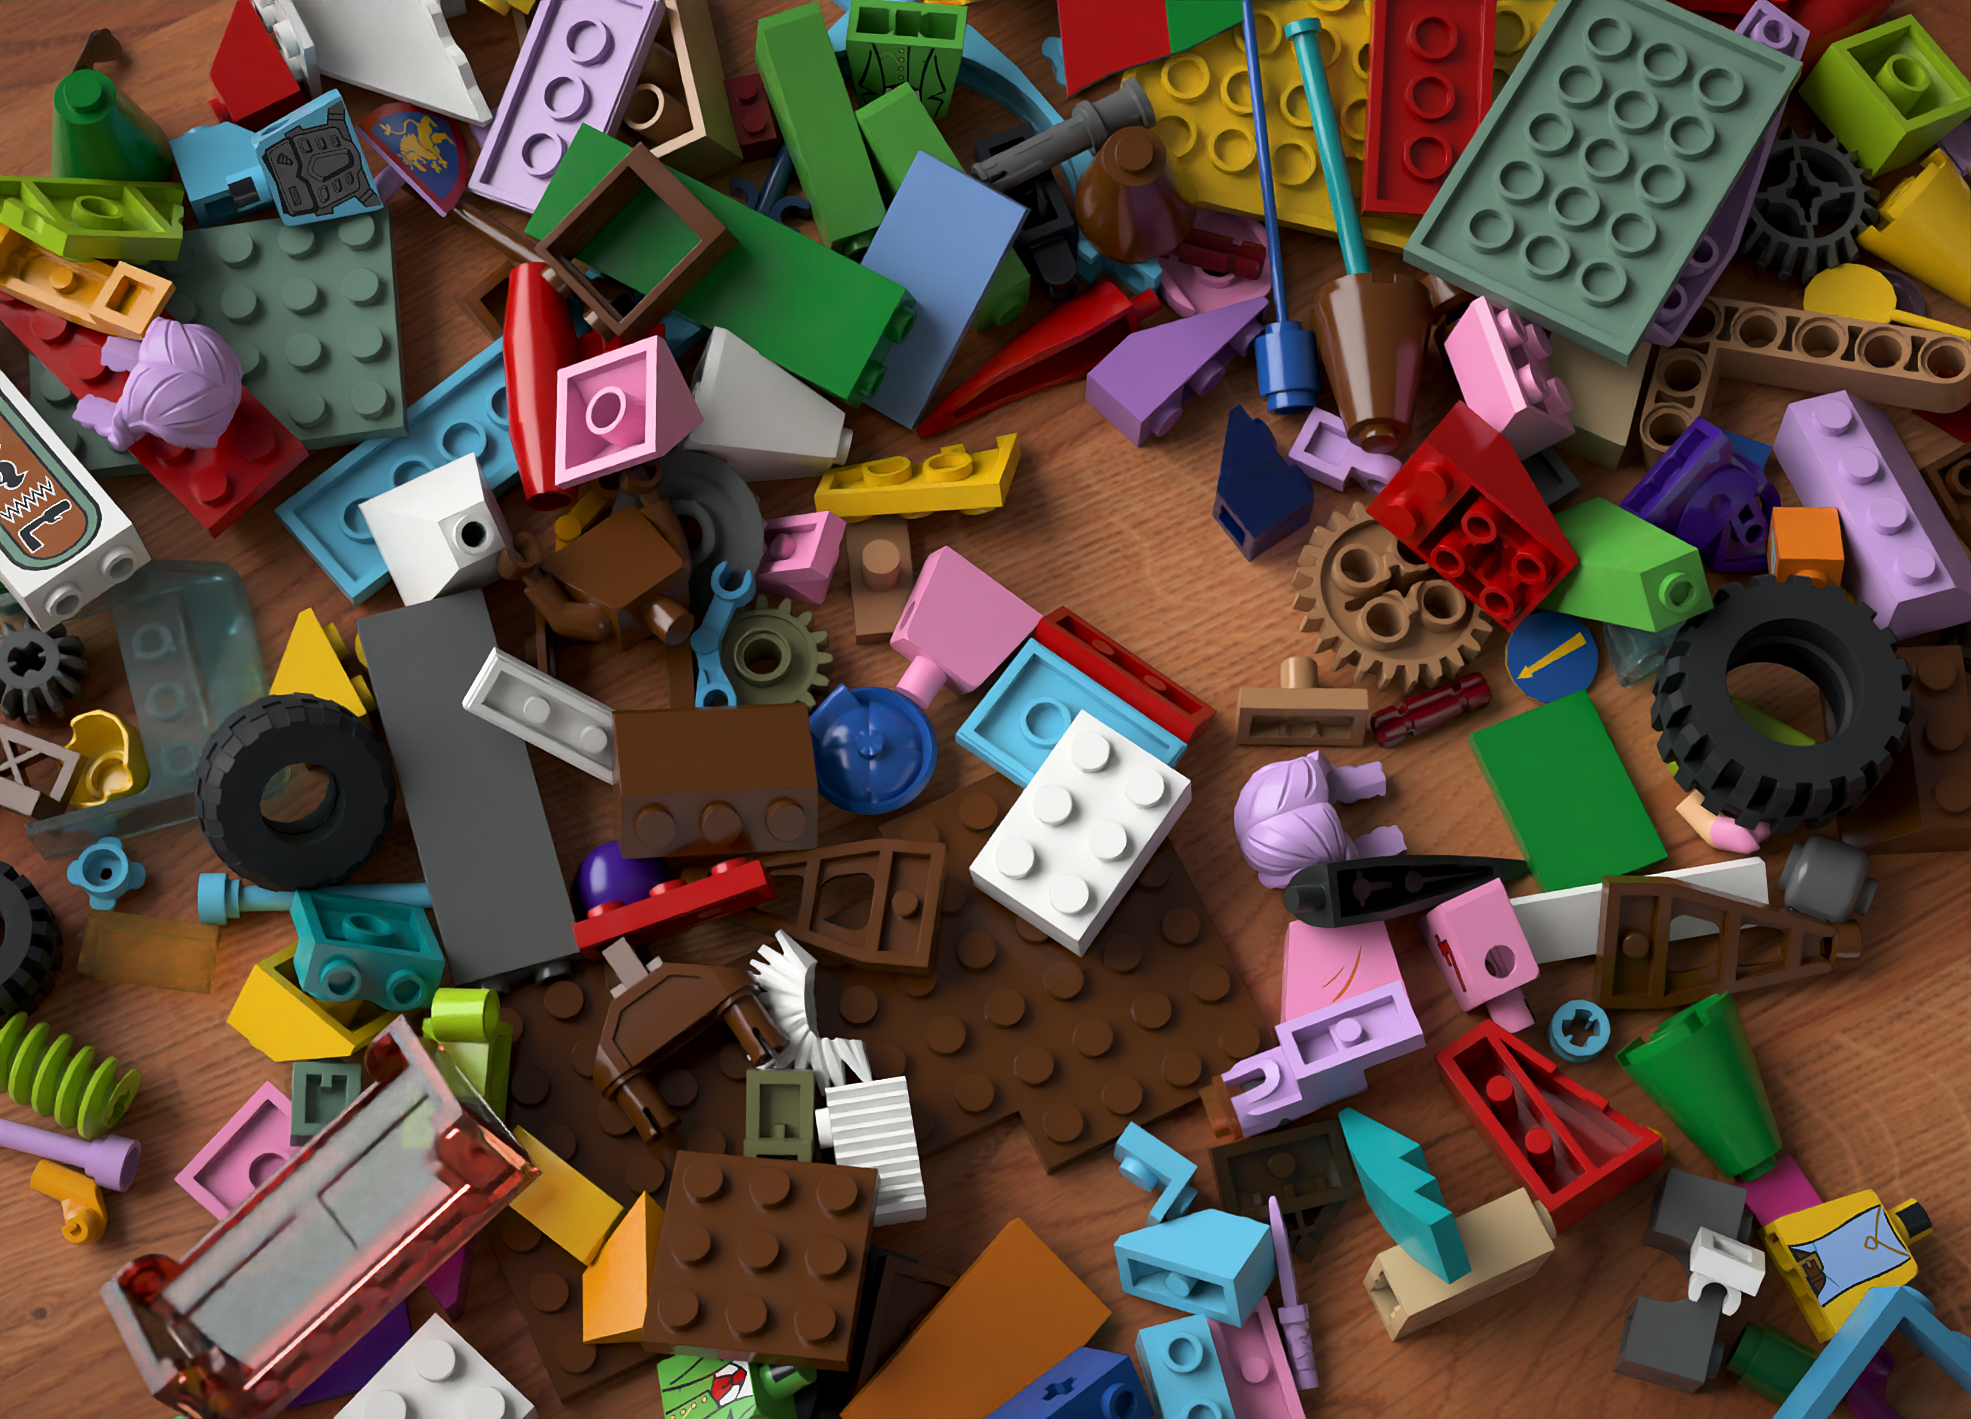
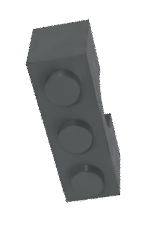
M1669 1168L1657 1182L1643 1245L1665 1251L1674 1256L1686 1272L1689 1288V1279L1693 1273L1690 1270V1250L1700 1227L1747 1244L1753 1220V1213L1743 1210L1748 1190ZM1717 1282L1705 1285L1697 1302L1689 1299L1688 1289L1685 1298L1675 1302H1663L1639 1295L1627 1309L1613 1372L1691 1395L1704 1384L1705 1378L1714 1380L1718 1373L1724 1350V1341L1716 1339L1715 1333L1720 1313L1724 1314L1722 1313V1304L1724 1297L1728 1293L1725 1286Z

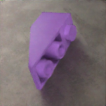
M1261 296L1130 334L1087 374L1085 400L1137 447L1144 443L1153 433L1157 437L1163 436L1179 420L1183 413L1181 407L1194 394L1197 393L1200 397H1203L1214 389L1224 376V366L1238 353L1242 357H1246L1255 350L1254 339L1265 335V323L1270 302Z

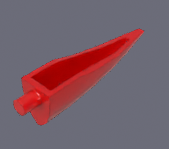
M1108 279L1097 282L1029 326L981 364L916 429L918 436L922 440L1007 403L1052 386L1087 376L1124 339L1132 333L1141 331L1139 322L1162 310L1159 298L1149 288L1129 300Z

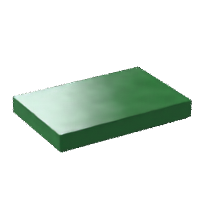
M1585 689L1470 734L1467 742L1524 859L1527 861L1529 870L1541 893L1603 883V875L1634 876L1666 862L1669 856Z

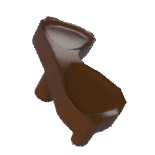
M109 29L95 30L87 36L77 59L71 64L69 74L84 69L94 70V63H106L120 57L123 52L121 44L111 35Z

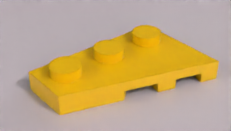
M1018 433L996 437L998 448L967 454L963 443L941 447L940 454L926 459L924 463L911 465V461L906 457L895 456L825 470L814 494L816 511H830L847 523H856L867 520L873 515L899 514L902 518L917 519L926 517L934 511L960 509V512L963 514L979 515L990 512L996 507H1003L1021 457Z

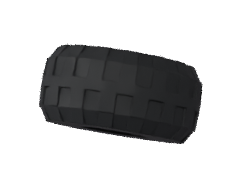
M298 692L285 695L273 694L259 698L242 709L238 708L225 718V722L213 735H210L203 747L198 767L195 768L193 782L196 803L194 806L200 827L209 845L222 862L242 879L245 878L255 883L259 888L274 892H295L296 889L318 890L331 885L335 886L349 879L363 865L366 866L378 852L377 849L389 833L394 819L395 799H397L396 781L390 767L391 762L381 742L367 724L349 709L331 699L329 701L316 697L313 694ZM304 762L321 765L327 769L329 784L326 796L314 812L301 820L286 823L269 820L261 814L260 802L263 790L274 774L289 765Z

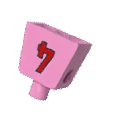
M1500 878L1440 904L1415 921L1464 1012L1485 1004L1493 1022L1511 1034L1537 1023L1521 986L1540 977V971ZM1485 961L1493 967L1495 977L1487 971Z

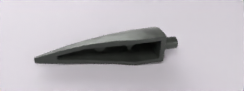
M1397 855L1317 864L1301 869L1291 878L1284 891L1283 901L1288 912L1293 913L1296 918L1310 926L1338 928L1388 920L1440 905L1497 878H1500L1502 883L1528 873L1527 861L1460 855Z

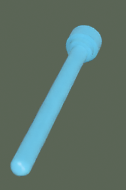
M201 873L198 883L199 921L201 925H228L230 918H242L243 912L290 911L294 892H274L259 888L257 885L242 886L241 879H230L228 873ZM426 883L337 884L317 890L432 908Z

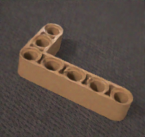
M1707 295L1675 344L1671 347L1660 346L1640 420L1643 461L1647 470L1650 471L1671 447L1659 445L1656 443L1657 441L1667 436L1679 438L1698 416L1709 421L1720 377L1822 394L1846 390L1864 401L1936 413L1956 412L1963 409L1971 401V344L1964 338L1953 334ZM1698 329L1710 332L1700 338H1692L1686 335ZM1756 339L1772 342L1762 348H1754L1747 345ZM1817 349H1826L1833 352L1832 355L1825 358H1815L1808 355ZM1880 359H1888L1896 363L1888 368H1877L1871 365L1872 362ZM1940 370H1953L1959 375L1953 378H1940L1935 376L1934 373ZM1679 383H1692L1696 385L1693 389L1686 392H1678L1671 389Z

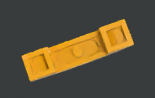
M0 223V290L67 321L106 334L143 340L150 324L160 316L176 290L173 282L122 261H119L117 266L113 267L96 259L91 263H76L66 260Z

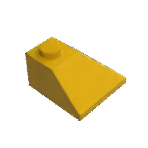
M298 941L255 964L226 1022L247 1038L253 1047L265 1053L274 1062L350 1056L424 1011L425 1008L418 1007L409 1011H392L382 1008L370 1000L352 998L343 1002H328L312 996L309 992L302 991L293 965Z

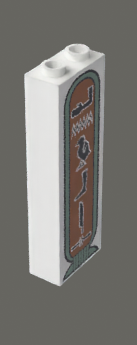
M0 370V581L41 631L45 633L61 621L73 617L83 606L115 584L127 580L137 569L148 563L151 558L131 521Z

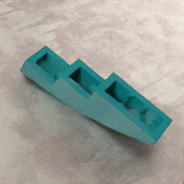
M1350 1107L1339 1112V1119L1366 1200L1384 1230L1413 1260L1449 1285L1471 1272L1472 1269L1453 1212L1446 1209L1437 1179L1430 1174L1421 1145Z

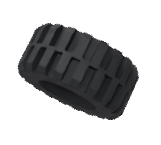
M1773 574L1752 576L1746 589H1744L1742 583L1735 581L1718 589L1712 600L1714 608L1687 619L1684 626L1680 627L1656 675L1652 689L1656 699L1650 709L1651 726L1657 732L1663 731L1656 744L1663 762L1669 764L1675 761L1679 767L1674 776L1675 781L1686 793H1689L1694 788L1705 797L1701 806L1709 812L1718 816L1721 809L1737 815L1735 825L1754 830L1759 822L1770 823V831L1773 834H1792L1800 821H1803L1805 828L1812 831L1828 826L1836 815L1846 817L1860 807L1868 794L1874 792L1903 750L1910 734L1907 725L1915 715L1916 697L1911 691H1906L1914 679L1909 661L1906 658L1896 659L1895 652L1901 643L1891 628L1886 627L1880 630L1873 622L1878 613L1865 602L1861 601L1856 607L1842 598L1846 590L1829 582L1824 590L1810 586L1811 578L1809 576L1790 574L1785 583H1777L1776 576ZM1759 662L1784 665L1802 673L1813 681L1827 698L1835 718V737L1820 744L1794 746L1782 744L1761 735L1742 719L1733 706L1727 690L1726 674L1739 666Z

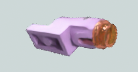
M1397 980L1275 1026L1281 1046L1238 1062L1230 1071L1211 1077L1213 1084L1198 1089L1216 1139L1230 1134L1233 1135L1234 1140L1241 1137L1247 1138L1277 1128V1126L1288 1125L1292 1121L1310 1114L1319 1108L1367 1091L1368 1085L1364 1069L1425 1047L1424 1035L1401 981Z

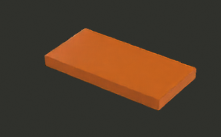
M1018 1217L1011 1220L843 1409L839 1416L842 1419H984L1079 1347H1083L1112 1312Z

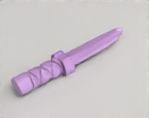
M1271 1196L1269 1198L1271 1230L1284 1306L1278 1308L1280 1324H1282L1283 1332H1285L1284 1335L1286 1336L1284 1339L1286 1350H1288L1287 1354H1289L1287 1355L1288 1363L1297 1390L1319 1387L1317 1369H1315L1316 1366H1314L1316 1363L1314 1351H1312L1311 1333H1309L1308 1319H1310L1308 1303H1299L1288 1233L1279 1202L1275 1196Z

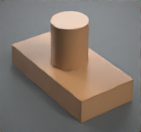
M899 514L872 516L861 522L847 523L845 527L856 644L890 641L914 588L907 519L900 517Z
M1295 656L1281 663V688L1239 687L1235 719L1236 744L1363 746L1369 713L1368 689L1319 688L1318 665L1315 660L1309 657Z

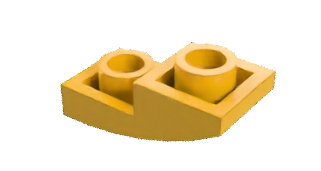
M517 1125L477 1177V1180L587 1266L591 1264L629 1212V1210L588 1177L573 1168L519 1125Z

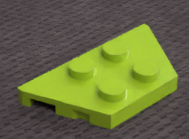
M0 175V223L64 259L76 263H91L95 258L121 259L135 265H147L151 260L177 261L183 239L182 221L184 206H181L185 187L182 183Z

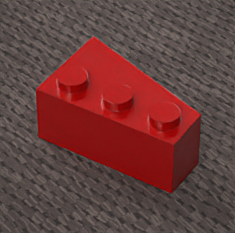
M1487 1019L1434 1055L1439 1077L1444 1087L1518 1188L1524 1187L1532 1203L1540 1201L1546 1208L1554 1223L1556 1236L1665 1164L1662 1137L1646 1126L1643 1128L1612 1108L1609 1101L1593 1090L1589 1092L1560 1072L1556 1064L1490 1019Z

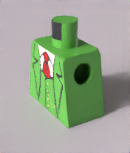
M852 0L846 35V50L860 109L901 84L908 82L931 118L940 119L946 116L963 56L968 7L889 0Z
M676 1355L657 1364L665 1419H797L793 1394L815 1382L817 1378V1370L814 1368Z

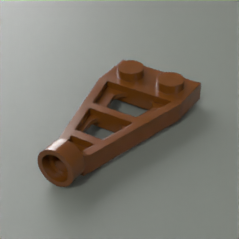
M879 838L748 858L750 862L760 860L770 872L772 878L799 877L804 880L799 914L788 917L761 911L754 906L720 919L776 938L775 933L782 929L804 949L865 970L932 976L950 851L946 843ZM723 862L713 863L710 866L686 864L681 879L687 880V883L690 884L712 876V868ZM856 875H866L875 881L869 923L864 928L850 930L829 923L819 915L818 910L822 887L829 881Z
M1603 875L1592 1001L1600 1008L1666 1009L1698 1002L1717 993L1721 996L1726 990H1730L1731 994L1829 973L1832 970L1854 971L1859 965L1862 951L1860 927L1855 919H1849L1845 923L1831 924L1806 914L1670 877ZM1688 915L1716 924L1719 928V941L1715 960L1706 966L1684 971H1673L1667 967L1670 922L1674 918ZM1751 924L1782 930L1780 958L1773 962L1738 964L1740 928Z

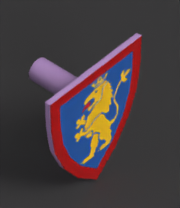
M408 102L383 104L370 112L354 128L388 163L373 179L382 203H385L406 182L442 217H445L459 201L466 188L468 164L464 141L455 118Z

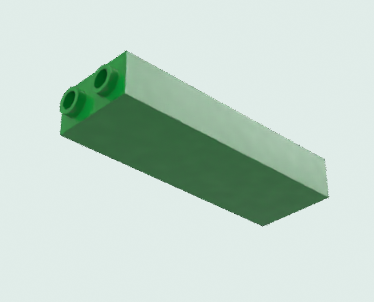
M582 122L524 232L539 244L633 148ZM664 164L740 241L670 313L710 334L715 326L729 330L757 350L760 355L774 362L795 378L856 410L860 407L864 397L871 400L885 379L887 366L883 365V362L893 343L902 344L909 335L916 320L917 311L912 309L916 299L907 288ZM647 185L572 262L603 278H610L633 290L637 296L644 298L702 239Z

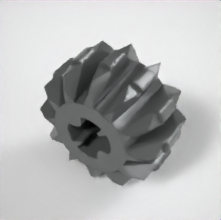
M29 615L23 630L16 631L12 624L3 622L2 633L5 639L0 642V711L6 719L13 722L25 713L30 724L38 727L42 722L45 710L51 709L55 716L65 719L66 708L62 702L65 698L83 700L85 692L77 681L90 677L91 668L86 659L80 658L85 650L78 636H67V630L62 622L45 633L41 631Z

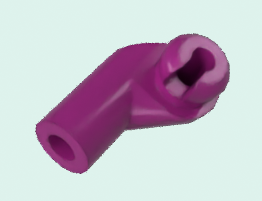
M1883 1345L1843 1397L1846 1407L1857 1419H1903L1885 1400L1887 1376L1889 1372L1894 1370L1895 1360L1890 1350Z

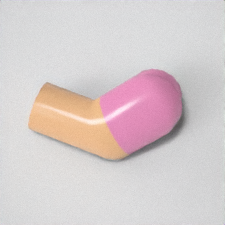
M1698 790L1692 792L1676 807L1680 815L1715 849L1748 855L1759 850L1760 846L1758 843L1767 839L1771 834L1770 824L1767 822H1759L1754 830L1735 825L1736 819L1725 816L1721 811L1718 816L1709 812L1701 806L1705 797Z

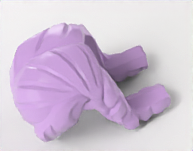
M157 317L152 321L143 340L108 336L101 350L102 357L100 362L101 365L108 366L112 371L122 372L128 370L131 372L123 389V395L119 398L118 403H113L104 398L94 397L93 394H87L83 399L79 400L77 410L73 413L72 418L81 424L82 428L95 431L99 436L108 438L113 448L118 451H125L134 444L135 440L138 441L143 438L146 432L163 438L171 445L182 448L188 447L191 450L201 448L208 450L217 447L218 438L226 431L234 416L235 409H237L240 403L241 379L243 377L241 361L231 346L224 341L223 337L210 327L204 325L181 324L178 321L166 320L162 317Z
M1317 750L1307 754V757L1302 756L1290 761L1271 763L1253 773L1250 780L1241 790L1235 806L1234 829L1236 838L1240 843L1239 847L1242 856L1248 865L1258 871L1260 883L1269 889L1275 887L1285 889L1295 874L1301 869L1312 865L1380 856L1405 855L1407 848L1404 844L1403 834L1397 825H1392L1390 828L1385 826L1378 827L1371 834L1361 835L1353 842L1350 836L1343 830L1337 812L1332 806L1337 800L1345 805H1351L1359 799H1371L1377 794L1384 796L1386 794V779L1382 772V764L1377 761L1357 767L1351 765L1338 767L1337 764L1330 763Z

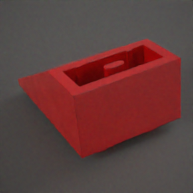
M1460 399L1365 510L1510 633L1579 562L1577 555L1509 440Z

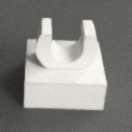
M1700 1227L1690 1250V1270L1693 1273L1689 1279V1299L1697 1302L1705 1285L1712 1282L1720 1283L1728 1291L1723 1300L1722 1313L1731 1316L1736 1312L1741 1303V1291L1754 1297L1756 1296L1766 1272L1765 1252Z

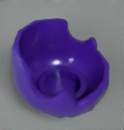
M609 841L594 848L579 864L570 887L573 912L580 921L588 919L587 912L601 904L612 901H624L626 905L650 898L649 891L652 888L673 880L672 869L664 857L622 859L616 841Z

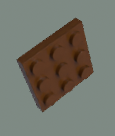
M677 1150L640 1338L644 1351L849 1372L881 1183L878 1169Z

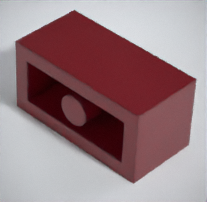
M756 73L723 80L744 159L741 163L775 157L778 151L777 136L760 74Z

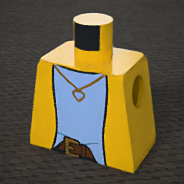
M1866 1189L1782 1216L1756 1232L1818 1342L1821 1344L1835 1336L1871 1287L1903 1286L1919 1273L1918 1265L1907 1247L1932 1234L1933 1228L1928 1214L1917 1200L1910 1198L1886 1211L1877 1194L1872 1189ZM1778 1237L1779 1241L1773 1244L1772 1241Z

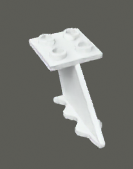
M436 0L252 1L254 9L268 34L275 32L282 50H279V53L296 82H303L311 100L323 95L319 75L322 74L480 127L493 123V116L476 83L470 64L464 52L456 45L452 38L443 12Z

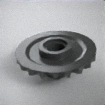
M676 450L667 452L664 456L658 458L663 471L656 488L661 499L664 497L669 498L687 537L693 564V575L688 581L690 613L692 615L707 613L715 595L710 580L712 572L719 564L727 561L732 569L730 578L724 586V590L729 592L736 591L741 587L748 569L754 578L760 573L758 567L763 554L768 549L764 544V529L768 522L762 518L758 506L761 497L752 493L746 484V476L735 472L729 467L727 460L712 457L701 451ZM642 464L632 472L635 478L640 481L650 480ZM620 488L614 502L612 515L630 502L638 509L644 506L640 498L631 497ZM690 516L697 519L701 525L703 536L700 544L693 541L689 535L687 525Z

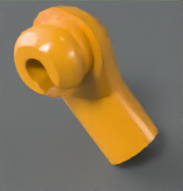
M43 1158L33 1171L30 1179V1188L61 1202L66 1223L61 1229L67 1241L78 1246L97 1242L106 1231L109 1219L101 1187L95 1184L93 1178Z

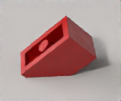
M249 0L237 1L208 74L216 98L207 103L217 124L230 122L257 133L304 106L305 101L300 87Z

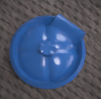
M841 683L814 713L809 716L818 793L836 807L857 814L873 815L887 813L911 802L923 791L930 781L936 766L938 753L935 731L924 711L903 694L881 687L849 689Z

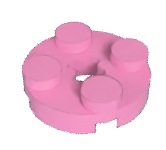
M1198 208L1193 228L1233 237V244L1241 245L1242 241L1245 240L1265 246L1266 259L1262 274L1257 280L1234 276L1235 270L1227 268L1226 276H1210L1204 272L1205 268L1177 262L1179 256L1170 254L1169 259L1156 257L1162 269L1160 294L1169 307L1184 318L1261 296L1268 300L1273 292L1266 229L1260 222L1254 219Z

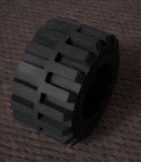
M1 860L0 920L5 921V937L0 948V1029L12 1018V1015L20 1010L25 1011L29 1017L39 1008L33 999L39 992L49 997L56 985L48 975L49 971H61L63 956L56 948V946L63 944L61 930L54 922L56 919L55 915L25 875L19 876L13 866Z

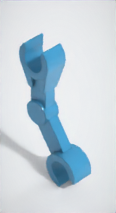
M727 561L719 564L712 572L710 581L715 595L700 628L691 636V646L697 655L699 666L695 707H709L715 699L722 697L728 699V706L742 705L723 668L721 658L722 639L736 608L745 606L753 599L757 585L754 576L748 569L744 576L743 584L739 589L732 592L725 591V583L732 573V569Z

